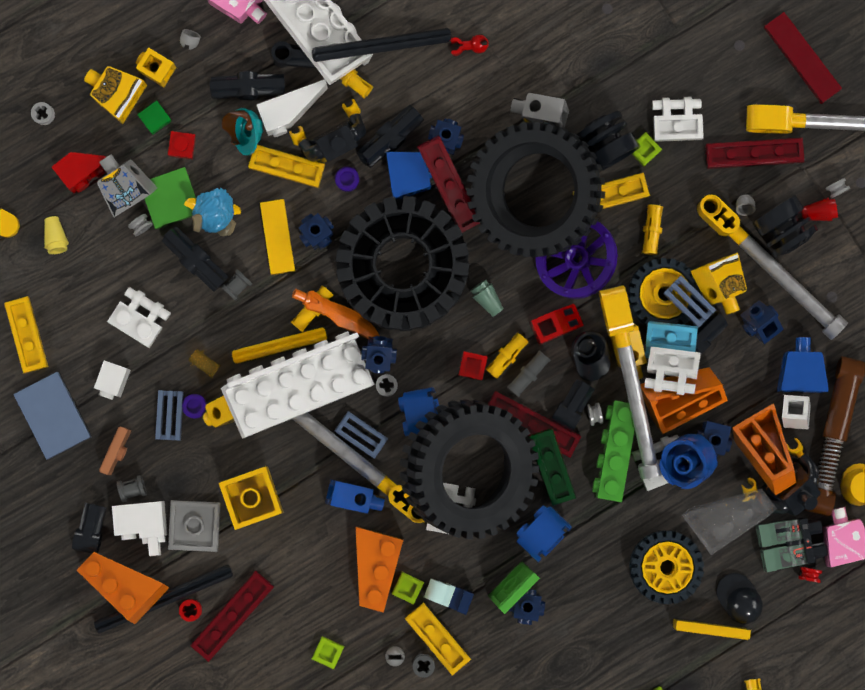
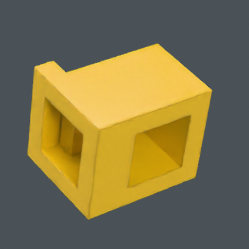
M150 48L146 52H142L136 60L137 71L163 88L176 69L172 61ZM153 65H159L156 72L151 71Z

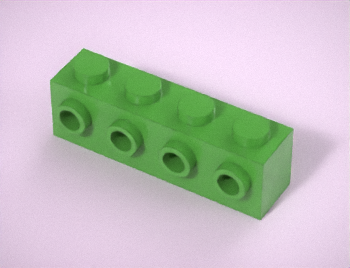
M612 401V404L608 405L606 409L605 419L609 421L607 430L603 429L601 444H604L603 454L599 453L597 468H600L599 477L594 478L592 492L596 493L595 498L622 502L635 428L629 403Z

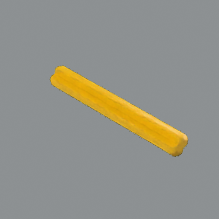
M321 327L233 350L234 363H241L327 340L326 330Z

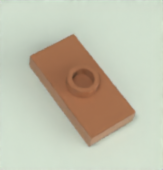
M121 426L118 427L99 472L112 475L118 460L122 461L127 452V448L124 446L132 430Z

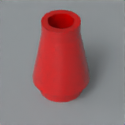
M828 197L803 206V219L809 216L813 221H832V219L838 218L835 199L829 200Z

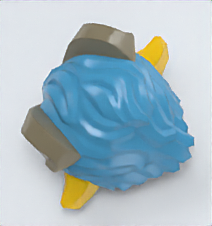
M222 188L201 193L197 198H188L184 203L186 207L193 210L192 226L195 232H200L201 229H204L205 232H217L220 236H229L233 233L236 225L233 215L241 213L240 207L233 204V198L226 193V189L223 190Z

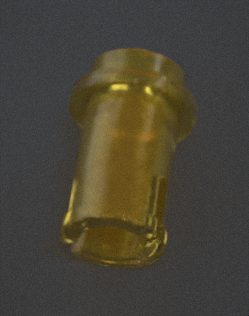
M196 349L189 358V361L192 363L191 366H197L212 378L221 366L203 354V350Z

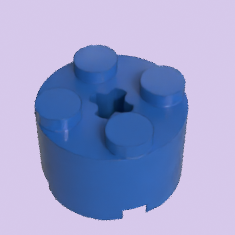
M434 387L404 392L403 397L398 398L400 411L404 412L406 421L403 422L405 436H409L410 432L418 434L420 430L415 425L418 421L427 423L428 420L424 415L429 411L438 414L435 408L439 406L438 399H433L431 393H436Z
M686 434L669 443L662 451L659 464L665 480L672 485L682 487V489L696 487L709 478L718 466L713 446L701 434Z
M543 505L534 514L533 523L530 526L527 523L524 524L516 533L519 538L517 543L539 563L542 559L540 555L543 554L546 557L565 537L563 536L565 533L563 530L566 529L569 532L572 526L551 506L546 508Z

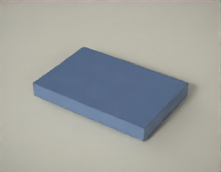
M59 372L13 394L46 460L91 438Z

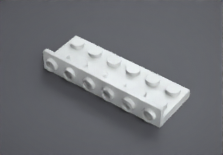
M264 0L329 85L361 64L365 66L369 63L373 54L319 62L313 60L312 50L314 47L361 41L354 25L347 22L336 3H333L331 0Z
M348 331L336 336V341L334 342L321 341L315 344V349L307 352L306 348L294 352L292 354L293 358L288 360L281 357L270 362L272 365L264 369L260 365L249 370V375L241 377L240 374L226 379L227 384L221 390L242 439L373 386L374 382L368 369H365V361L361 360L362 354L355 341L359 337L358 333L350 335Z

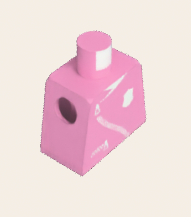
M208 0L211 6L240 24L248 16L259 24L267 15L258 6L263 0Z
M845 507L833 509L831 515L834 524L823 526L822 528L823 542L827 551V556H825L826 566L835 567L865 559V527L861 519L848 520Z

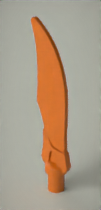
M298 289L294 290L292 298L301 301L307 310L326 315L338 327L358 333L367 339L368 337L380 336L375 327L358 312L325 299L315 291L305 293Z

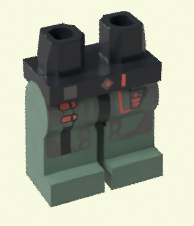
M799 518L755 525L759 547L784 543L782 546L760 549L764 572L815 563V559L827 556L824 542L812 544L811 535L823 533L821 520Z

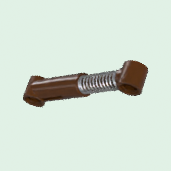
M841 356L838 360L835 371L836 381L822 436L827 440H824L826 443L823 445L825 448L822 449L824 453H821L823 457H820L822 461L819 462L821 465L818 466L820 468V483L817 488L821 494L817 498V506L813 510L804 509L805 511L830 516L833 511L836 495L835 492H832V482H835L833 480L835 478L834 474H836L835 469L837 470L836 465H839L837 463L839 459L837 458L840 457V448H843L841 444L847 442L859 386L865 375V361Z

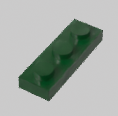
M553 428L529 435V438L534 439L536 445L532 448L538 452L539 459H537L552 505L576 499V494Z

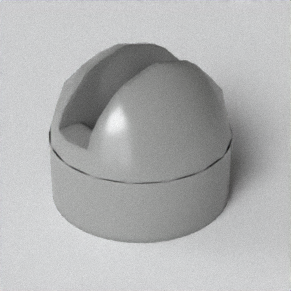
M183 29L180 43L183 48L185 45H188L189 50L197 47L201 36L195 31Z
M748 194L741 195L737 199L736 212L739 215L748 216L755 212L756 206L752 196Z
M392 646L386 651L385 659L389 665L399 666L404 662L405 653L402 648ZM389 655H401V659H389Z

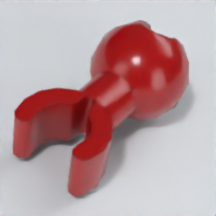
M479 34L467 41H461L455 37L450 40L452 44L458 43L460 45L458 50L451 51L453 56L462 54L464 50L483 53L489 46L488 39ZM487 41V45H482V43Z

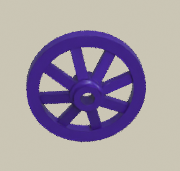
M598 221L596 225H591L590 228L595 229L601 236L588 248H586L587 236H583L581 238L582 241L578 245L570 246L571 249L566 252L563 251L558 252L559 254L549 255L565 259V263L548 271L547 256L536 257L538 274L542 282L554 293L571 299L585 298L600 291L610 281L617 265V246L610 231ZM604 244L606 245L607 259L591 256ZM582 256V260L578 263V257ZM590 265L604 267L596 280H594L589 269ZM572 269L565 287L558 285L552 279ZM582 271L588 285L573 289L578 275Z

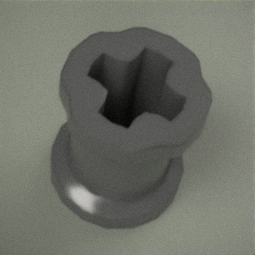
M238 269L235 270L236 274L226 284L221 285V288L235 301L247 286L253 284Z
M142 475L125 482L117 481V488L122 502H127L128 498L147 495Z
M420 653L414 658L413 671L417 676L425 678L434 672L435 664L432 656ZM422 660L423 662H425L428 660L429 670H419L418 661Z

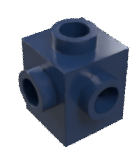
M444 118L443 121L438 120L436 126H431L428 139L431 140L439 135L448 154L454 155L456 148H461L464 135L460 134L461 127L457 126L458 122ZM442 132L451 134L450 138L444 139L441 135Z
M318 213L315 216L309 214L300 221L302 225L298 228L301 234L298 237L306 248L311 245L314 251L317 248L321 250L332 242L331 238L334 235L331 229L334 226L326 216L321 218ZM315 226H318L320 228V232L318 234H312L311 229Z
M760 300L740 315L745 323L742 326L745 332L750 337L756 336L763 344H766L784 330L776 310L771 305L766 306Z
M383 336L368 337V346L362 347L361 360L366 361L365 369H370L373 373L390 371L391 363H396L397 349H392L393 339Z
M709 421L703 422L702 430H698L697 434L703 435L711 443L716 457L718 455L725 456V452L730 451L732 445V438L729 437L731 427ZM712 437L716 440L715 445L711 442Z
M529 589L509 609L510 612H513V618H518L517 623L532 625V621H538L539 616L544 615L545 601H541L542 596L536 594L537 590ZM525 603H531L532 610L529 612H525L523 610V605Z

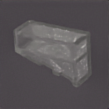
M758 489L689 508L682 516L710 555H713L769 517L777 508L763 489Z

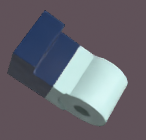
M431 578L424 597L467 615L474 593Z

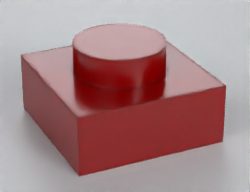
M171 131L168 156L193 160L196 135Z
M464 351L458 376L482 381L488 356Z

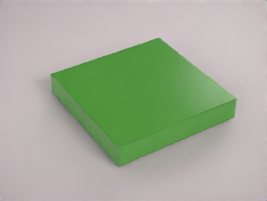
M185 167L150 179L158 189L144 199L155 229L193 216V210L184 205L188 198H196Z
M522 561L488 597L506 614L540 578Z

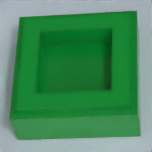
M157 100L137 114L152 135L172 121Z

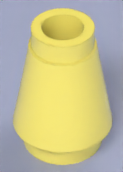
M52 216L44 219V248L48 250L49 254H60L67 251L69 242L59 217Z

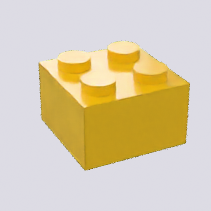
M268 466L219 483L235 530L284 513Z

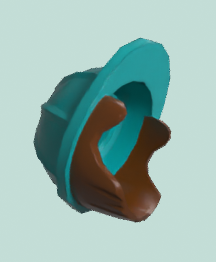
M240 108L227 113L222 119V129L231 136V144L235 145L242 155L253 154L264 132L263 122L258 115L246 108Z

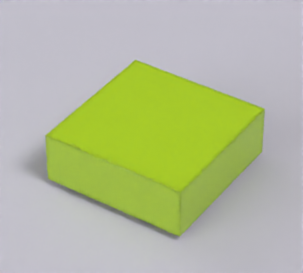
M646 132L637 139L641 147L632 153L643 167L662 150Z
M401 572L392 595L414 605L424 581Z
M322 636L312 660L334 669L345 646Z

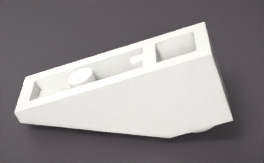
M321 80L257 104L268 136L278 137L286 134L287 129L291 128L328 89L326 80Z

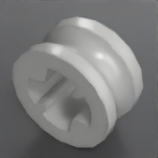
M39 102L32 107L31 117L40 125H48L54 120L55 112L49 104ZM44 108H47V118L44 119L43 117H41V120H39L38 118L40 114L38 113V110H44Z
M845 178L825 188L826 191L831 192V199L850 189V186L845 185Z
M146 214L140 215L128 225L129 229L134 230L133 234L135 237L143 234L153 225L151 221H147L148 216Z
M382 375L376 381V389L382 396H392L397 390V381L391 375ZM383 379H388L390 383H394V388H390V392H385L383 388H380V382L384 383Z
M599 402L595 403V406L586 405L590 425L594 426L596 422L603 424Z

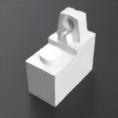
M165 501L112 506L114 536L121 535V540L136 539V534L139 533L142 543L148 544L149 556L161 555L160 542H165V536H167Z

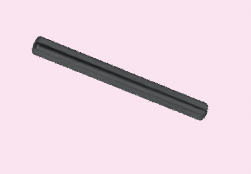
M443 28L314 47L312 58L315 62L448 43L452 37L450 29Z
M225 565L167 590L145 614L233 576L231 567ZM118 611L95 621L94 626L98 633H102L126 623L128 620Z

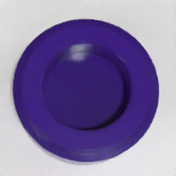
M343 167L337 171L335 183L340 190L351 192L359 184V175L355 169Z
M191 394L183 400L182 410L186 416L197 419L206 412L205 406L207 402L201 395Z

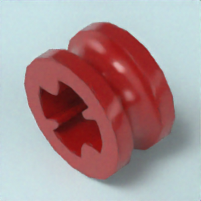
M800 567L802 574L798 579L821 583L819 575L822 574L821 570Z
M188 599L182 602L179 607V615L188 622L195 621L202 614V606L195 599ZM194 604L196 606L194 610H197V614H192L188 617L185 614L187 611H184V608Z

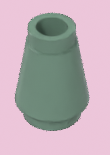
M486 279L470 290L473 294L472 298L490 313L492 317L504 309L492 283H488Z

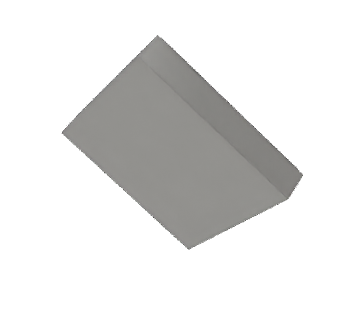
M171 500L168 550L218 552L221 502Z

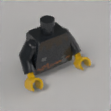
M352 99L353 104L349 107H346L344 103L342 104V108L349 117L348 121L311 140L306 138L301 126H298V133L294 134L292 131H289L293 144L299 146L308 160L312 162L319 160L320 163L329 162L359 146L360 139L366 134V129L360 115L361 110L354 99Z
M794 438L798 444L796 449H790L787 444L790 454L799 458L798 460L795 458L792 460L796 484L776 496L766 483L760 488L762 491L760 492L757 489L756 481L752 478H747L748 483L753 486L752 488L747 489L741 485L746 496L756 497L755 501L772 514L789 513L796 516L804 509L813 510L818 504L817 498L821 494L817 488L820 483L819 469L807 453H803V446L797 438Z

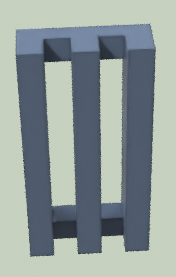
M682 276L663 293L698 328L716 311ZM681 284L708 311L705 313L678 285ZM673 290L701 316L699 320L671 293Z
M158 390L155 439L181 441L183 391ZM164 396H168L166 433L162 435ZM173 396H178L175 435H171Z
M349 411L334 430L374 459L388 440L387 437ZM349 418L377 436L381 439L380 443L378 444L347 423V420ZM345 426L376 449L372 452L341 429Z

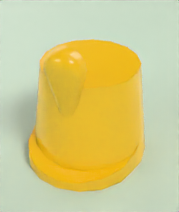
M853 464L846 468L842 474L841 494L852 505H865V464Z

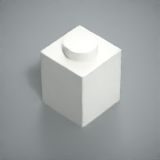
M104 360L94 388L100 390V396L113 400L114 396L121 397L131 370Z
M784 395L782 412L784 428L809 429L811 405L808 396Z

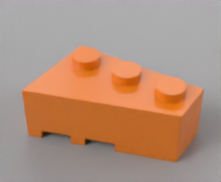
M710 367L699 369L697 379L687 378L686 383L696 384L695 394L685 393L684 395H678L677 392L666 390L655 392L654 389L645 388V383L640 384L650 417L662 435L728 401L722 383ZM670 376L664 378V380L678 382L679 377Z
M774 403L732 427L735 443L775 496L796 484L793 463Z
M356 526L359 606L384 613L404 539Z
M95 552L77 569L109 603L133 624H136L169 589L165 584Z

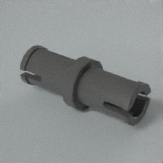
M539 350L526 367L522 366L520 374L507 387L519 397L532 381L535 382L537 380L536 376L551 360Z

